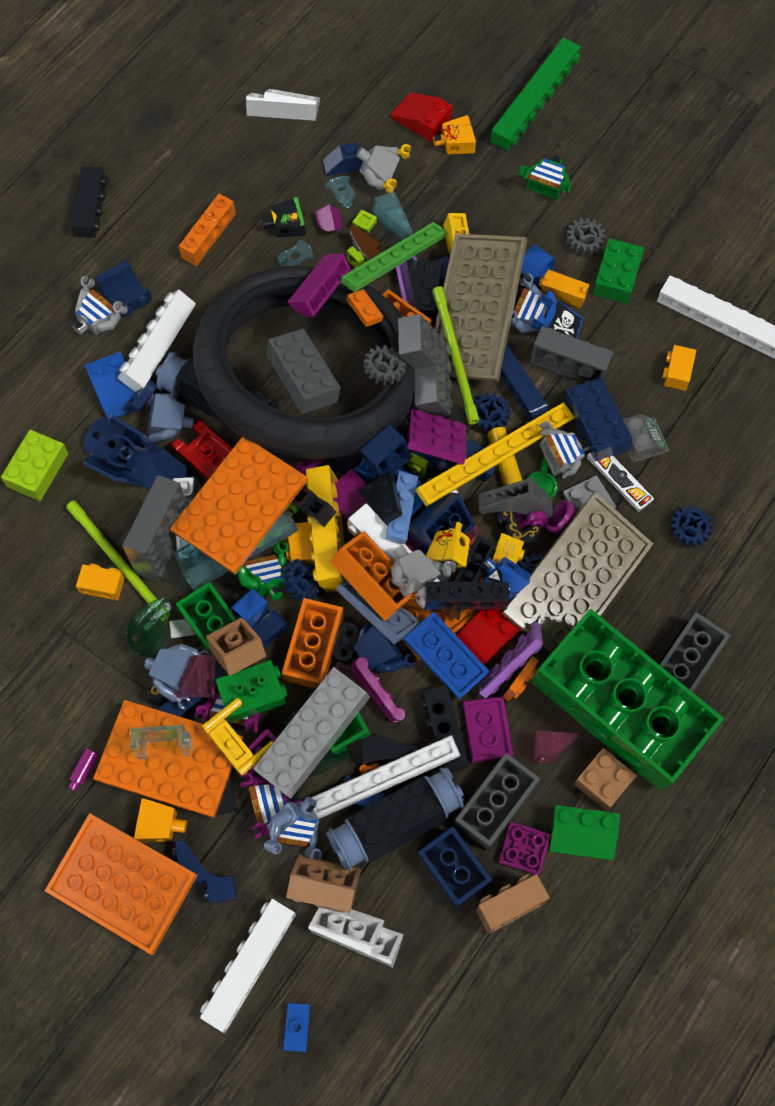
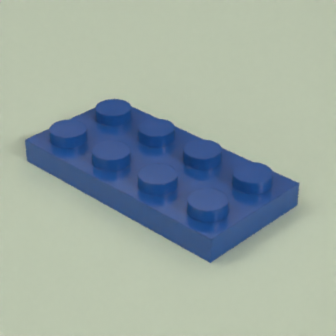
M435 612L430 614L403 639L443 684L447 685L448 689L458 700L489 673V670Z

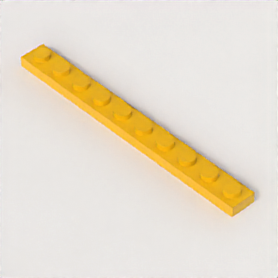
M563 402L465 460L464 465L457 464L418 487L415 491L427 507L547 436L541 435L543 431L539 427L541 423L549 421L554 429H558L572 421L574 416Z

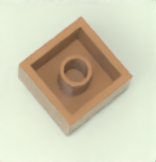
M243 618L206 636L212 655L229 676L266 657L261 638Z
M603 748L578 777L574 785L607 812L637 775Z

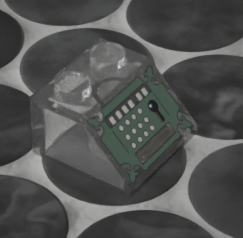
M639 414L623 419L633 438L630 451H628L633 462L669 452L655 417Z

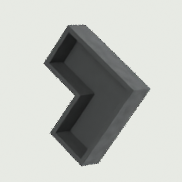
M421 314L398 318L399 355L415 369V406L419 410L434 416L443 417L451 415L453 402L450 397V390H452V383L449 378V373L452 370L449 362V355L451 354L450 345L443 340V337L436 332L435 328Z
M157 475L122 545L135 573L156 583L159 582L160 577H164L167 570L166 565L174 557L175 550L169 532L172 525L178 519L179 512L183 511L186 505L180 483Z

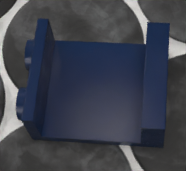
M127 260L95 277L98 288L110 304L113 305L119 301L123 303L122 306L127 307V313L120 314L121 318L132 314L133 311L146 306L152 301L148 288H143L133 274L131 265Z

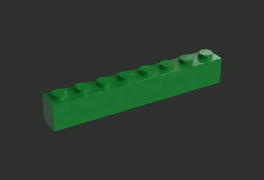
M562 38L491 130L490 142L509 151L512 145L515 146L521 133L524 134L526 132L528 124L535 120L537 112L544 108L547 99L552 98L556 87L561 86L564 77L570 74L572 66L579 62L581 46Z

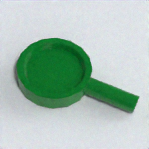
M543 453L540 471L532 473L527 479L532 478L553 499L557 493L558 485L555 477L548 473L549 464Z

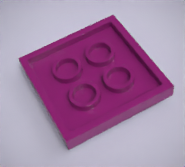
M411 409L408 421L407 448L464 465L466 460V425L459 421H451L441 416H434L421 410Z

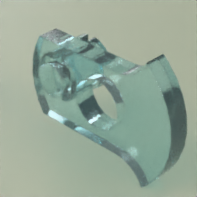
M335 177L326 183L325 188L333 192L343 207H351L355 193L348 183L350 177ZM339 188H346L343 191H338Z
M297 240L295 246L285 252H281L277 256L278 263L281 267L297 266L306 260L313 261L312 248L306 242ZM292 253H298L300 257L298 259H292L290 258V255Z

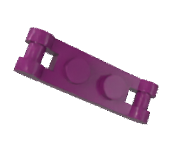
M365 658L353 661L351 664L352 671L390 722H397L404 719L405 711L395 706L391 694L381 687L380 679L367 668L368 661Z

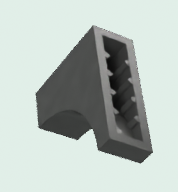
M532 478L478 494L479 511L482 514L507 511L527 516L531 512L543 511L546 513L547 518L553 516L552 499Z

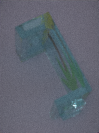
M183 725L131 728L130 750L138 759H147V742L179 740V748L183 754L190 756V749H193L192 736L190 737L189 731H186Z

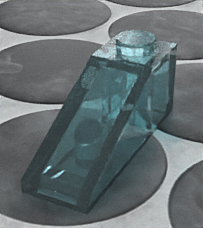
M395 192L374 198L373 212L375 216L379 217L383 225L402 240L414 234Z

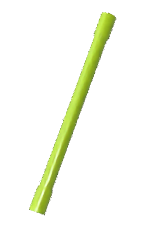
M435 287L432 292L438 307L447 343L451 348V358L463 398L468 424H476L480 420L469 388L448 312L443 287Z
M75 500L68 503L66 506L67 510L81 523L150 605V608L161 621L166 620L171 614L168 609L148 589L88 518L80 505Z

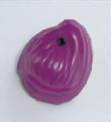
M568 500L561 501L553 510V516L547 518V522L544 524L545 528L551 533L562 534L580 509Z

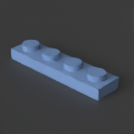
M402 471L398 472L396 487L403 515L388 524L385 539L402 544L406 543L418 476Z

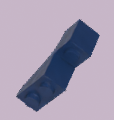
M175 841L176 848H173L174 861H178V864L198 875L192 886L207 884L204 887L205 900H209L211 905L237 901L235 879L233 876L218 877L208 873L184 841Z

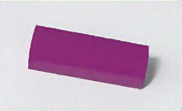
M325 254L288 300L289 305L297 313L306 317L315 316L340 284L341 277L350 271L344 254Z

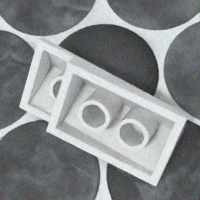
M268 89L264 95L250 93L246 97L247 116L316 121L320 103L319 97L275 89Z
M319 907L309 925V930L312 933L392 968L403 938V934L384 928V920L352 909L350 913L337 912L331 908Z

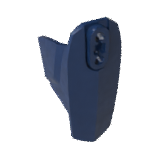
M111 414L109 419L101 418L93 422L84 438V447L90 457L83 464L115 481H123L151 489L157 475L173 480V478H187V468L184 464L146 439L142 432ZM99 432L100 437L96 439L95 435ZM110 441L116 442L115 448H112L111 444H109Z

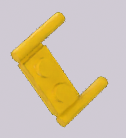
M236 698L203 724L202 728L242 776L261 760L274 741L269 742L255 755H252V752L228 722L224 720L242 705L241 699Z

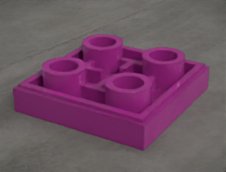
M353 469L335 482L337 498L333 499V501H337L339 512L347 522L366 503L358 491L367 484Z
M510 822L498 864L532 875L537 874L539 877L551 834Z

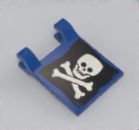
M547 291L546 296L541 294L539 301L544 305H549L546 317L540 315L537 320L535 318L532 319L531 327L538 330L542 326L552 328L559 333L569 334L577 339L584 318L558 301L551 291Z

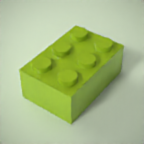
M29 430L2 474L1 479L7 488L41 501L68 456V451L63 443Z

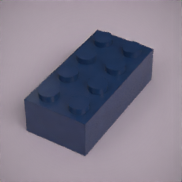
M602 378L566 389L564 402L574 416L573 420L583 440H587L589 452H591L595 462L630 451L633 438Z

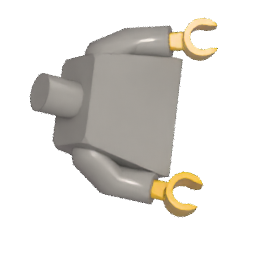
M405 144L399 149L398 147L375 145L369 151L361 147L356 153V157L363 161L360 173L364 175L370 186L376 187L379 190L386 188L388 193H392L394 188L397 187V181L391 178L400 159L398 155H401L404 159L409 158L411 146Z

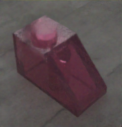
M535 731L533 760H537L540 764H550L551 761H555L575 743L578 733Z

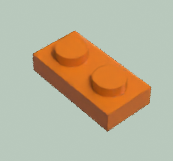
M364 289L347 295V302L365 327L382 321L383 315Z

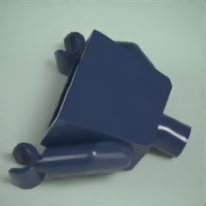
M371 622L360 629L356 644L354 645V649L359 656L353 661L365 658L368 661L367 668L377 673L394 672L404 667L412 668L416 662L409 663L407 659L412 658V654H407L404 660H402L403 655L397 646Z

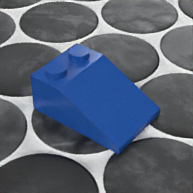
M121 352L85 365L107 419H109L110 414L120 418L133 413L127 408V403L136 392L118 379L121 373L119 370L125 363Z

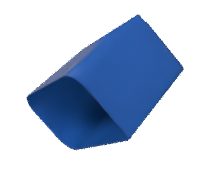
M534 244L524 255L520 279L524 278V274L530 273L533 276L532 283L537 286L542 275L545 276L548 270L552 271L554 268L555 258Z
M254 589L231 607V611L236 619L243 618L251 628L269 613L267 601Z

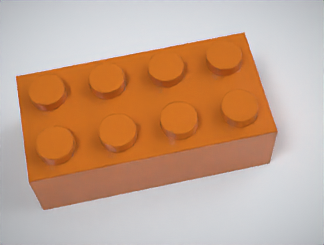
M365 531L341 547L330 560V563L384 621L388 620L407 604L418 592L403 596L399 586L394 585L392 581L391 567L394 562Z
M306 598L303 599L282 670L283 681L314 689L318 688L329 670L333 648L344 616L343 607Z

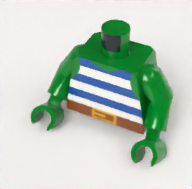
M553 156L551 161L542 159L539 163L529 168L521 166L517 175L523 176L525 180L528 178V190L556 200L559 199L561 191L570 193L571 183L569 176L565 173L566 167L561 165L562 159L558 156Z
M279 542L275 544L273 550L278 554V558L275 555L246 561L237 572L240 584L249 590L254 589L261 596L270 595L274 601L280 599L283 595L281 590L285 581L281 575L285 573L283 568L287 564L286 557H284V553L289 548L287 542L282 544V550L279 547Z

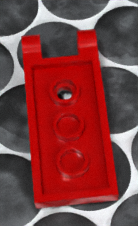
M199 420L192 426V429L198 435L195 440L186 446L177 438L170 446L179 456H182L209 480L233 448Z

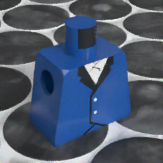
M487 557L480 565L487 571L484 574L483 582H509V601L530 583L531 574L506 557H503L497 563L490 557Z

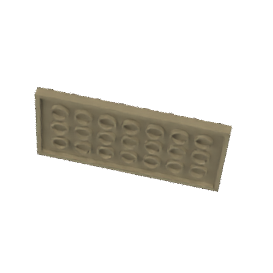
M455 233L443 290L467 379L499 382L528 241L526 237ZM438 311L435 330L447 343ZM450 354L449 362L452 370L449 373V377L457 378Z
M594 492L533 570L530 583L510 600L507 609H503L501 613L526 635L532 630L530 625L534 620L540 624L543 640L542 649L551 655L590 608L601 616L653 543L599 494Z

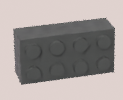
M542 326L533 346L530 363L583 383L602 378L604 381L613 352L605 347H598L588 341H582L573 338L569 334H562L552 328Z
M304 328L268 339L266 356L301 414L337 403L341 387Z
M696 612L660 666L693 692L731 635Z
M505 753L455 819L454 825L485 849L489 850L541 778Z

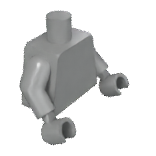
M401 545L393 551L398 560L391 567L392 581L394 585L399 586L404 597L424 588L425 582H434L442 572L445 577H449L451 572L456 570L454 562L446 561L441 563L425 556L421 550L408 553L404 546Z

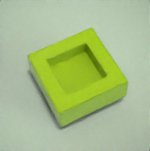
M361 210L352 224L368 234L376 224L377 217Z
M353 246L347 250V261L354 268L365 263V257L362 252L357 251Z
M411 452L412 458L408 461L407 467L414 473L425 475L428 470V461Z

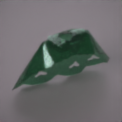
M166 598L157 599L147 604L130 620L126 628V638L132 652L155 659L159 650L166 649L165 628L170 611L172 610ZM163 604H165L166 611L162 610ZM133 634L138 637L137 642L132 640Z

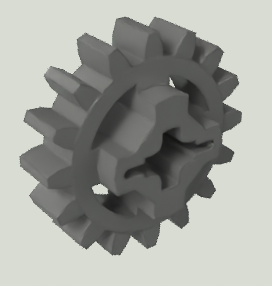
M588 217L586 221L580 218L579 222L574 220L573 225H569L566 234L567 244H571L570 249L576 248L575 253L582 251L583 255L586 252L592 255L593 250L599 252V248L603 247L606 235H604L605 229H601L602 224L597 225L596 220L590 222Z
M384 345L383 349H380L379 346H376L375 351L370 349L369 354L366 353L364 358V373H370L369 379L375 378V383L382 381L383 385H386V382L389 381L392 385L394 380L399 382L400 378L404 376L407 365L404 363V359L399 357V351L393 352V347L388 350L386 345Z

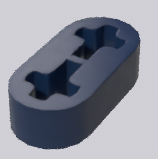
M149 379L145 387L137 391L129 400L127 408L134 413L137 412L154 392L157 384Z

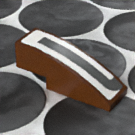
M353 224L350 226V238L353 246L357 251L362 252L365 262L382 253L378 241Z

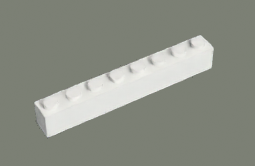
M669 276L660 291L657 302L775 359L774 325L762 318L749 314L746 310L733 306L729 302H724L714 295L698 289L696 286H691L679 278Z

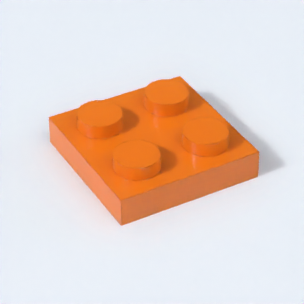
M532 656L503 695L505 700L509 702L512 698L517 699L527 686L524 682L528 683L538 670L536 667L539 662L538 659Z

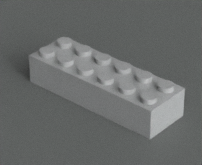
M333 667L257 763L254 770L286 796L292 798L369 700L370 696L365 690Z

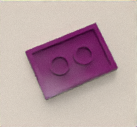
M503 696L462 702L472 764L501 760L505 753L513 758L514 754Z

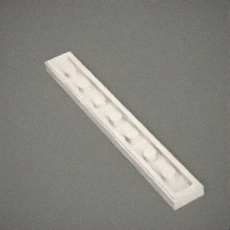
M452 735L311 797L317 803L313 810L320 819L460 757L461 755Z

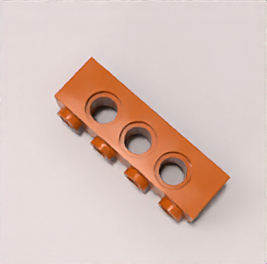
M221 194L216 196L180 243L179 250L182 259L195 266L199 264L236 215L234 201Z

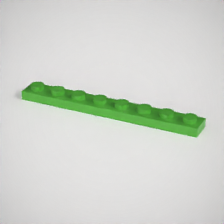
M432 222L343 275L340 283L356 292L445 238L447 230Z

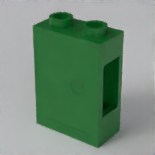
M271 660L238 671L231 676L227 675L215 679L224 707L236 698L242 701V705L228 715L230 723L286 704L284 698L288 696L284 684H279L278 678L281 675L278 666L273 667Z

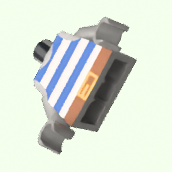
M83 276L81 278V285L84 288L80 290L75 308V314L79 322L73 328L80 335L87 329L96 335L113 330L121 318L120 314L127 313V307L122 306L123 303L119 301L112 305L93 289L90 291L89 288L95 285V281L90 279L87 284L88 276Z
M549 421L541 423L539 425L543 429L541 435L547 436L544 437L539 445L553 475L556 476L563 473V478L573 476L581 466V460L585 457L584 451L589 450L587 440L578 441L574 433L554 429Z

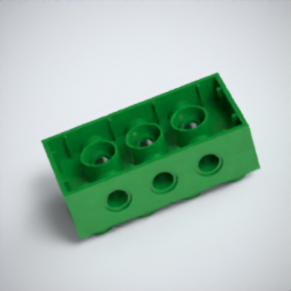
M591 608L530 680L533 685L659 791L675 782L724 720L720 714ZM585 669L593 670L597 675V679L588 676ZM618 696L627 698L630 706L623 705ZM652 723H656L661 727L662 734H658L653 729Z

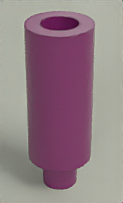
M89 749L84 750L69 778L71 783L68 788L76 791L79 785L83 786L99 756L97 753Z

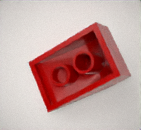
M410 92L390 114V117L430 142H433V135L441 133L442 124L452 120L453 106L439 97Z
M482 609L456 635L484 666L520 635L521 629L501 613L502 609Z

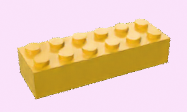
M326 465L306 469L308 481L305 487L313 491L319 498L328 502L337 512L325 527H322L308 517L309 525L312 527L309 537L314 547V550H311V557L316 569H313V577L319 583V586L326 593L337 591L338 585L345 582L346 579L330 563L333 556L345 545L342 515L339 512L337 501H333V499L337 498L335 482L338 479L330 466Z

